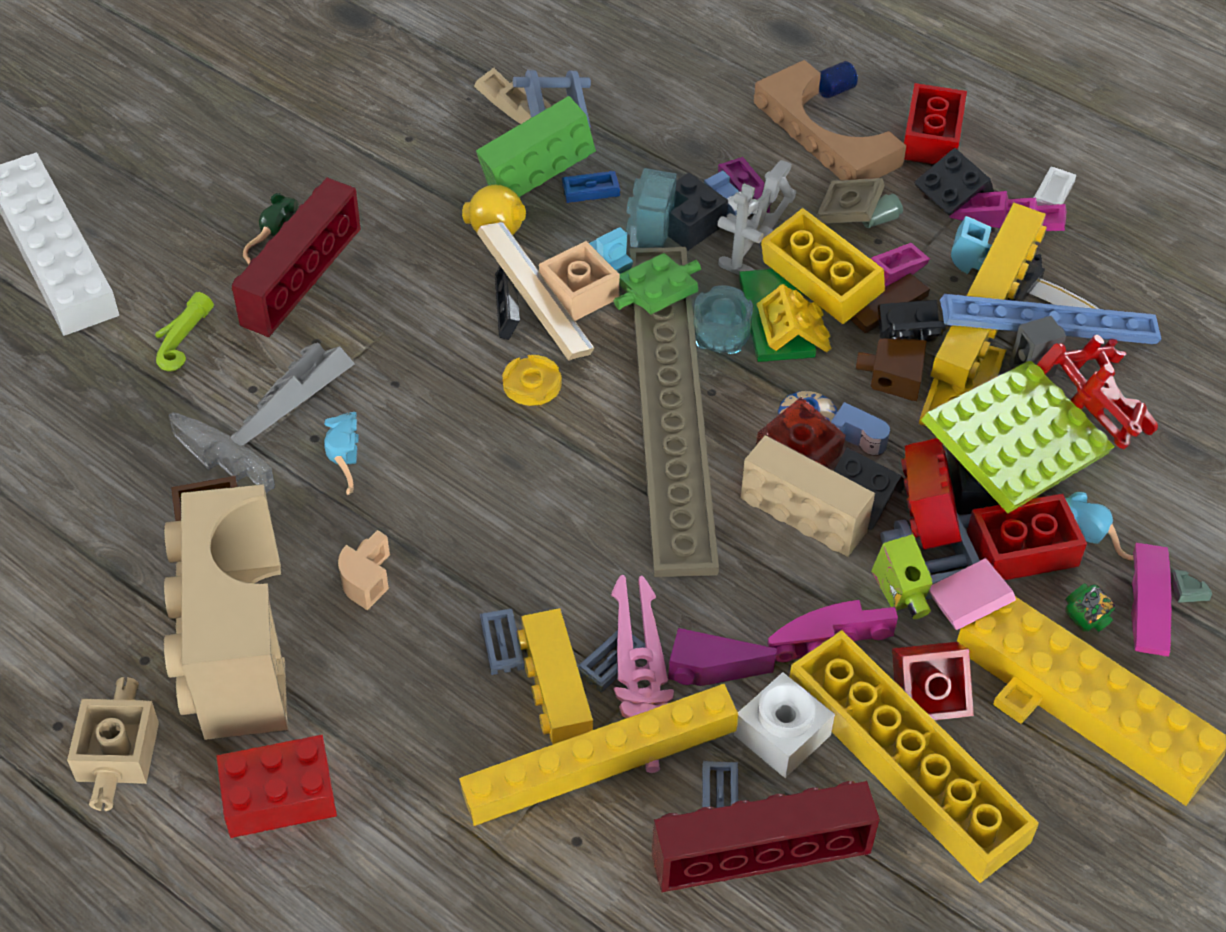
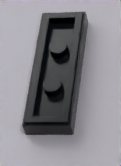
M499 266L495 273L498 333L500 338L509 340L520 322L518 290L502 267Z

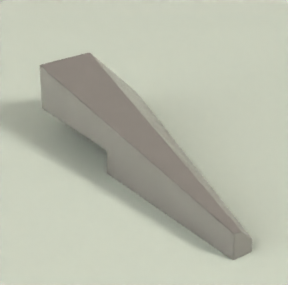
M318 342L304 347L300 352L302 357L297 362L294 361L288 366L289 370L275 382L257 404L259 410L253 416H248L243 421L244 425L230 438L240 446L245 445L355 363L340 346L327 351Z

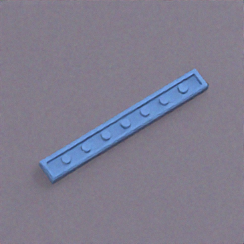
M944 294L940 299L945 325L1018 331L1021 324L1052 316L1056 323L1064 329L1066 336L1092 338L1094 335H1099L1104 340L1116 339L1117 341L1157 344L1161 340L1155 314Z

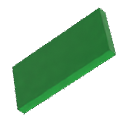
M773 269L740 271L739 281L757 362L815 358V345L800 335L794 337L777 351L769 347L757 307L759 301L782 284L793 291L797 290L801 295L802 292Z

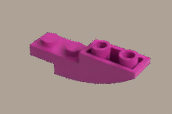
M860 600L842 602L814 610L794 619L768 638L767 647L777 648L775 661L789 662L793 659L804 657L841 630L853 641L867 639L883 640L894 636L898 616L895 607L862 611Z

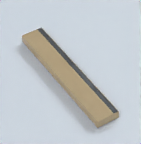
M499 222L480 226L477 234L568 360L591 355L594 350L593 345L505 224Z

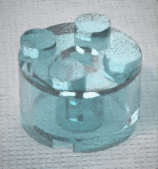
M721 285L711 287L710 292L705 294L701 292L697 296L694 303L693 325L696 345L699 348L715 352H728L730 354H736L741 351L742 346L750 338L753 304L751 300L748 301L744 297V292L735 287Z

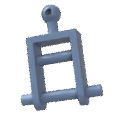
M527 70L525 77H513L514 88H525L531 118L546 110L541 88H566L567 97L570 96L587 116L589 127H591L582 88H590L591 80L589 77H579L577 71H568L566 77H538L535 70Z
M957 513L962 541L951 543L956 555L925 561L929 573L962 567V569L936 575L930 574L933 584L980 561L965 530L969 525L971 514L959 516ZM903 519L895 521L893 530L881 532L880 538L882 543L913 533L911 526ZM928 592V594H927V596H926L925 599H931V598H932V597L930 596V593H929V592Z

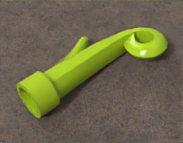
M195 292L187 302V307L171 323L155 333L157 338L166 336L156 356V363L162 370L172 372L184 365L186 356L183 352L175 349L200 319L205 318L213 309L214 303L207 295Z

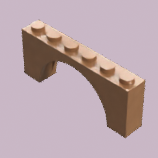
M803 60L756 82L754 104L781 126L792 138L798 141L809 153L815 156L826 168L832 171L841 181L880 178L903 166L906 145L890 131L869 137H850L830 132L809 118L803 106L809 99L818 94L821 73L807 61Z

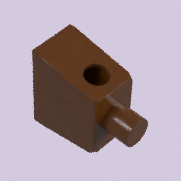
M878 340L876 355L858 352L855 369L873 372L872 389L917 402L927 341Z

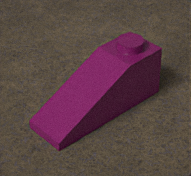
M678 628L669 660L668 679L683 685L705 686L773 673L777 648Z

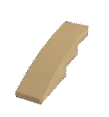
M492 68L476 81L474 87L512 119L522 124L531 118L525 88H514L513 81L509 83L495 68ZM543 98L545 109L551 107V105Z

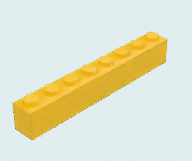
M1013 203L967 296L1002 300L1014 299L1020 284L1016 281L1017 279H1024L1029 266L1026 261L1033 260L1038 248L1035 242L1041 243L1047 229L1046 226H1043L1045 213ZM951 325L935 357L930 376L964 389L969 378L975 379L981 365L977 361L979 358L985 359L991 344L988 342L989 337L994 339L998 330Z
M721 684L459 778L473 825H479L736 732L738 712L725 684Z

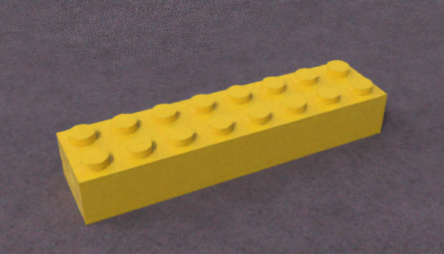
M1016 596L1015 601L960 628L957 641L969 649L972 661L1006 684L1015 676L1043 695L1038 706L1185 806H1187L1219 765L1226 753V734Z
M842 630L791 665L789 677L835 714L831 732L979 883H982L1031 844L1039 822Z

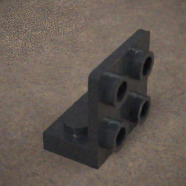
M956 148L951 150L914 182L920 191L949 216L977 193L994 192L991 179Z
M937 300L886 303L877 306L880 339L918 338V340L930 342L935 341L937 336H942L943 332L951 327V325H945L944 321H939Z
M848 447L834 469V472L875 493L868 530H873L894 491L901 493L905 487L902 475Z

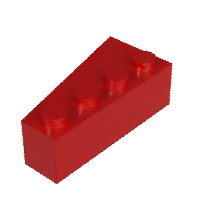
M938 438L904 445L905 458L901 459L904 476L907 477L904 478V484L909 497L907 498L910 516L914 517L910 519L914 537H920L923 549L962 541L948 460L943 443Z

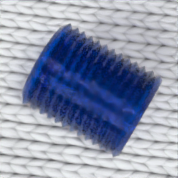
M844 61L820 71L819 93L828 99L855 88L858 83V75L854 66L850 62Z

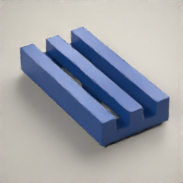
M615 171L562 177V188H564L566 203L620 196V187Z

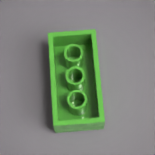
M570 96L476 150L488 186L502 185L508 187L518 197L596 152L587 116Z

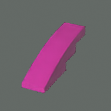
M1007 191L977 193L950 215V218L963 221L967 216L990 227L1001 228L1013 203H1017L1045 213L1043 226L1047 227L1046 231H1065L1067 211L1066 204L1037 206L1036 197L1008 199Z
M912 243L870 258L884 269L885 287L909 273L915 274L928 264L930 260Z
M1135 543L1133 551L1135 572L1132 580L1134 602L1131 609L1134 648L1137 652L1169 657L1171 646V575L1168 547Z

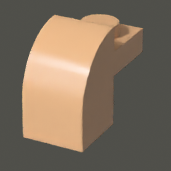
M377 530L369 539L363 540L357 551L346 545L338 559L344 593L348 598L366 610L389 589L387 572L380 566L390 556L388 537Z

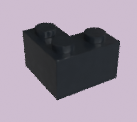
M688 172L669 185L668 210L671 212H669L668 237L680 246L686 247V250L689 251L720 229L718 221L721 216L727 217L728 199Z

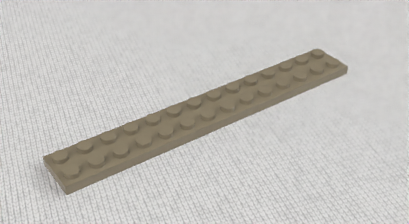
M686 247L630 248V258L633 260L631 268L663 253L668 255L676 264L683 266L688 264ZM691 295L651 315L643 307L633 303L654 577L718 575L719 563Z

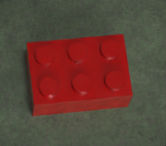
M914 83L904 144L906 145L904 160L936 164L954 148L958 150L967 91Z
M1064 494L1032 499L1010 513H1007L1001 505L972 510L966 532L979 560L981 561L986 558L1003 580L1079 567L1087 546V542Z
M323 734L216 755L223 814L230 838L337 816Z

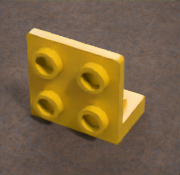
M782 284L757 303L768 346L775 351L797 335H800L826 353L832 349L828 339L830 334L824 326L822 319V309L815 302L811 303L803 298L797 290L793 291Z

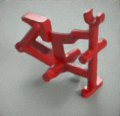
M1094 335L1082 349L1066 351L1063 343L1054 344L1037 365L1043 370L1044 374H1047L1055 364H1060L1077 387V392L1070 401L1081 410L1085 406L1114 437V443L1119 448L1126 449L1130 445L1131 436L1137 437L1142 430L1147 435H1152L1158 429V423L1147 410L1145 403L1137 399L1125 398L1113 378L1115 370L1111 362L1119 363L1127 354L1125 351H1118L1114 348L1118 343L1116 339H1110L1105 346L1100 347L1104 340L1101 336ZM1095 359L1100 369L1086 380L1079 370L1088 360ZM1104 408L1108 409L1122 424L1121 430L1104 414Z

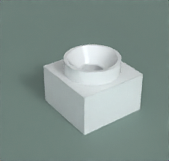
M782 672L738 712L737 731L734 732V736L786 778L831 736L835 714Z

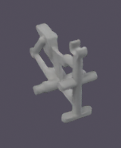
M780 160L771 171L765 174L766 181L763 194L758 200L752 199L755 188L745 183L742 185L741 193H735L736 215L729 213L727 217L721 216L718 221V227L734 233L732 259L725 256L720 257L718 261L719 267L738 275L740 271L754 270L752 267L743 264V257L755 242L759 244L763 238L774 231L773 227L788 204L792 203L797 191L791 188L786 179L791 170V163ZM781 189L784 195L783 200L774 213H767V208L775 201ZM753 213L754 216L749 220L748 216Z

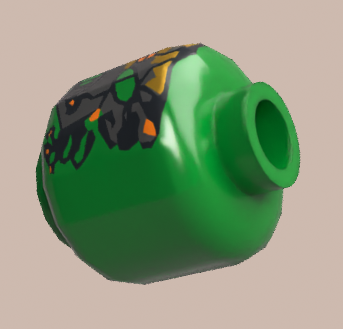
M1084 583L1065 599L1068 602L1065 612L1084 632L1095 628L1099 633L1114 621L1110 614L1114 611L1115 605L1098 585L1087 586Z

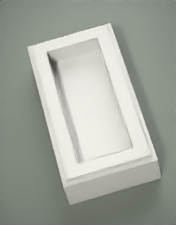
M1050 167L1034 196L1037 200V206L1063 204L1075 182L1076 175Z

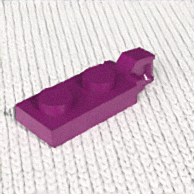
M744 157L718 165V172L724 171L730 176L729 182L739 192L742 191V185L745 183L755 188L752 199L758 200L762 196L765 183ZM770 205L767 208V213H770Z

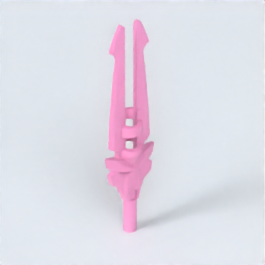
M624 575L619 576L611 594L619 603L617 635L618 681L628 687V689L615 687L614 691L617 699L622 702L619 708L622 716L625 718L668 704L673 699L674 694L673 689L660 691V686L667 683L668 678L655 618L651 608V601L656 598V595L643 576L639 577L638 585L646 648L633 649L627 585ZM646 659L647 665L637 667L635 661ZM648 680L650 685L646 688H638L637 682ZM659 759L645 764L646 771L649 773L658 772L660 770Z

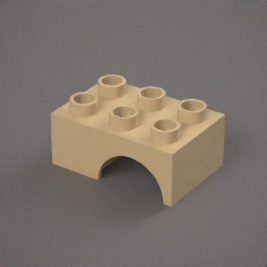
M264 484L181 493V521L166 522L164 529L169 563L177 562L176 576L166 577L164 581L165 604L169 619L177 618L176 634L165 635L164 655L168 677H176L179 712L181 715L197 713L205 740L288 730L285 659L281 655L269 601L268 584H255L262 579L281 575V563Z

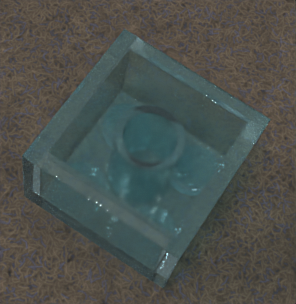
M644 168L641 178H636L633 188V195L635 196L629 197L627 204V214H631V218L628 219L626 233L630 235L631 247L664 248L668 237L669 212L675 209L676 173Z

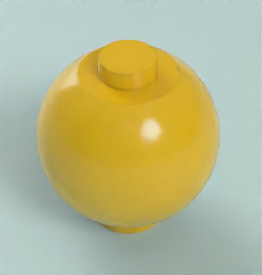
M489 185L476 192L471 202L464 203L462 216L464 222L471 224L476 233L480 226L503 222L510 233L514 235L520 228L522 221L525 220L526 209L518 195L510 188L502 185Z

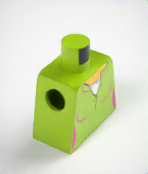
M911 534L883 543L871 572L890 606L895 607L896 611L908 608L913 619H920L928 615L931 609L925 598L933 583L914 535Z

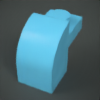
M967 216L957 229L951 251L952 261L956 267L966 274L972 268L980 270L992 246L988 244L992 227Z
M621 227L589 243L619 274L631 269L633 260L626 254L627 233Z

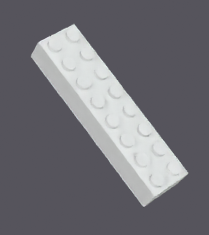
M37 152L0 164V213L63 336L119 316L113 291Z

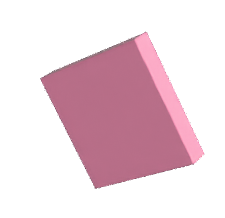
M986 558L933 584L929 590L932 599L956 630L1016 600L1013 590Z

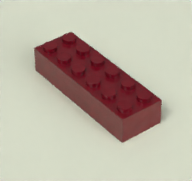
M327 177L320 186L313 190L312 195L304 204L298 207L296 213L289 221L282 225L281 230L273 239L267 242L265 248L258 256L250 261L249 266L242 274L234 279L231 286L241 327L270 337L361 230L355 187Z
M846 781L836 787L825 789L813 787L804 790L802 793L791 795L774 794L767 799L753 802L740 800L730 806L719 808L707 806L698 809L696 812L681 815L678 813H668L661 818L654 819L652 857L660 890L662 893L871 854L880 819L867 781L858 783Z

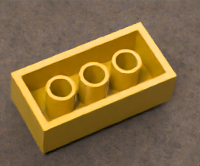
M804 208L761 241L763 262L842 324L885 291L884 269Z

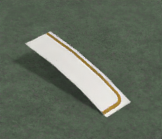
M1040 279L1029 293L1054 305L1099 309L1076 294L1043 279Z

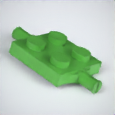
M663 253L621 273L619 286L626 293L614 298L613 301L616 308L620 310L634 303L643 307L651 315L698 292V282L690 275L701 270L700 263L697 260H693L683 266L678 265L668 255Z

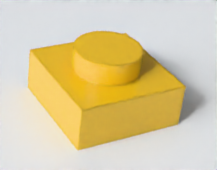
M1014 676L995 697L993 705L1022 724L1040 704L1043 695Z

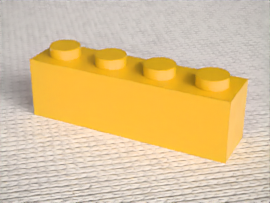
M558 608L521 616L522 630H517V638L520 649H526L528 657L524 658L527 677H534L536 685L532 686L534 703L536 706L541 705L544 713L539 715L543 735L549 734L553 745L592 731L593 718L561 609Z

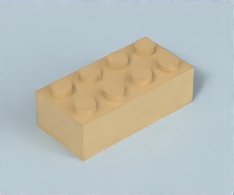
M765 435L745 458L741 499L750 506L757 507L772 515L776 520L785 522L798 529L803 535L812 537L827 545L831 550L849 557L868 531L875 493Z

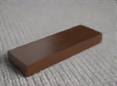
M909 273L885 287V291L849 320L864 333H867L879 326L877 309L879 304L921 301L929 296L930 289Z

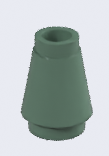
M893 193L890 195L884 194L879 199L871 220L862 222L866 228H870L898 219L899 214L903 213L901 201Z

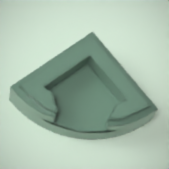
M1171 571V584L1178 603L1210 601L1212 592L1205 582L1202 581L1201 583L1195 578L1188 576L1186 571Z

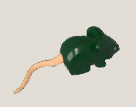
M276 193L271 197L270 200L273 205L264 209L259 218L261 233L251 240L243 250V258L248 265L251 261L248 256L249 249L262 242L269 235L275 236L281 230L282 225L289 221L300 206L296 199L285 197L281 193Z

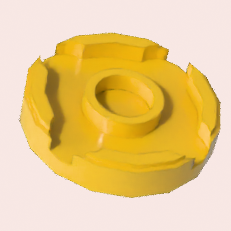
M528 355V358L521 360L520 357L513 359L505 367L502 374L503 389L507 396L516 403L527 406L542 405L551 401L559 394L562 386L561 373L557 364L549 358L540 355Z

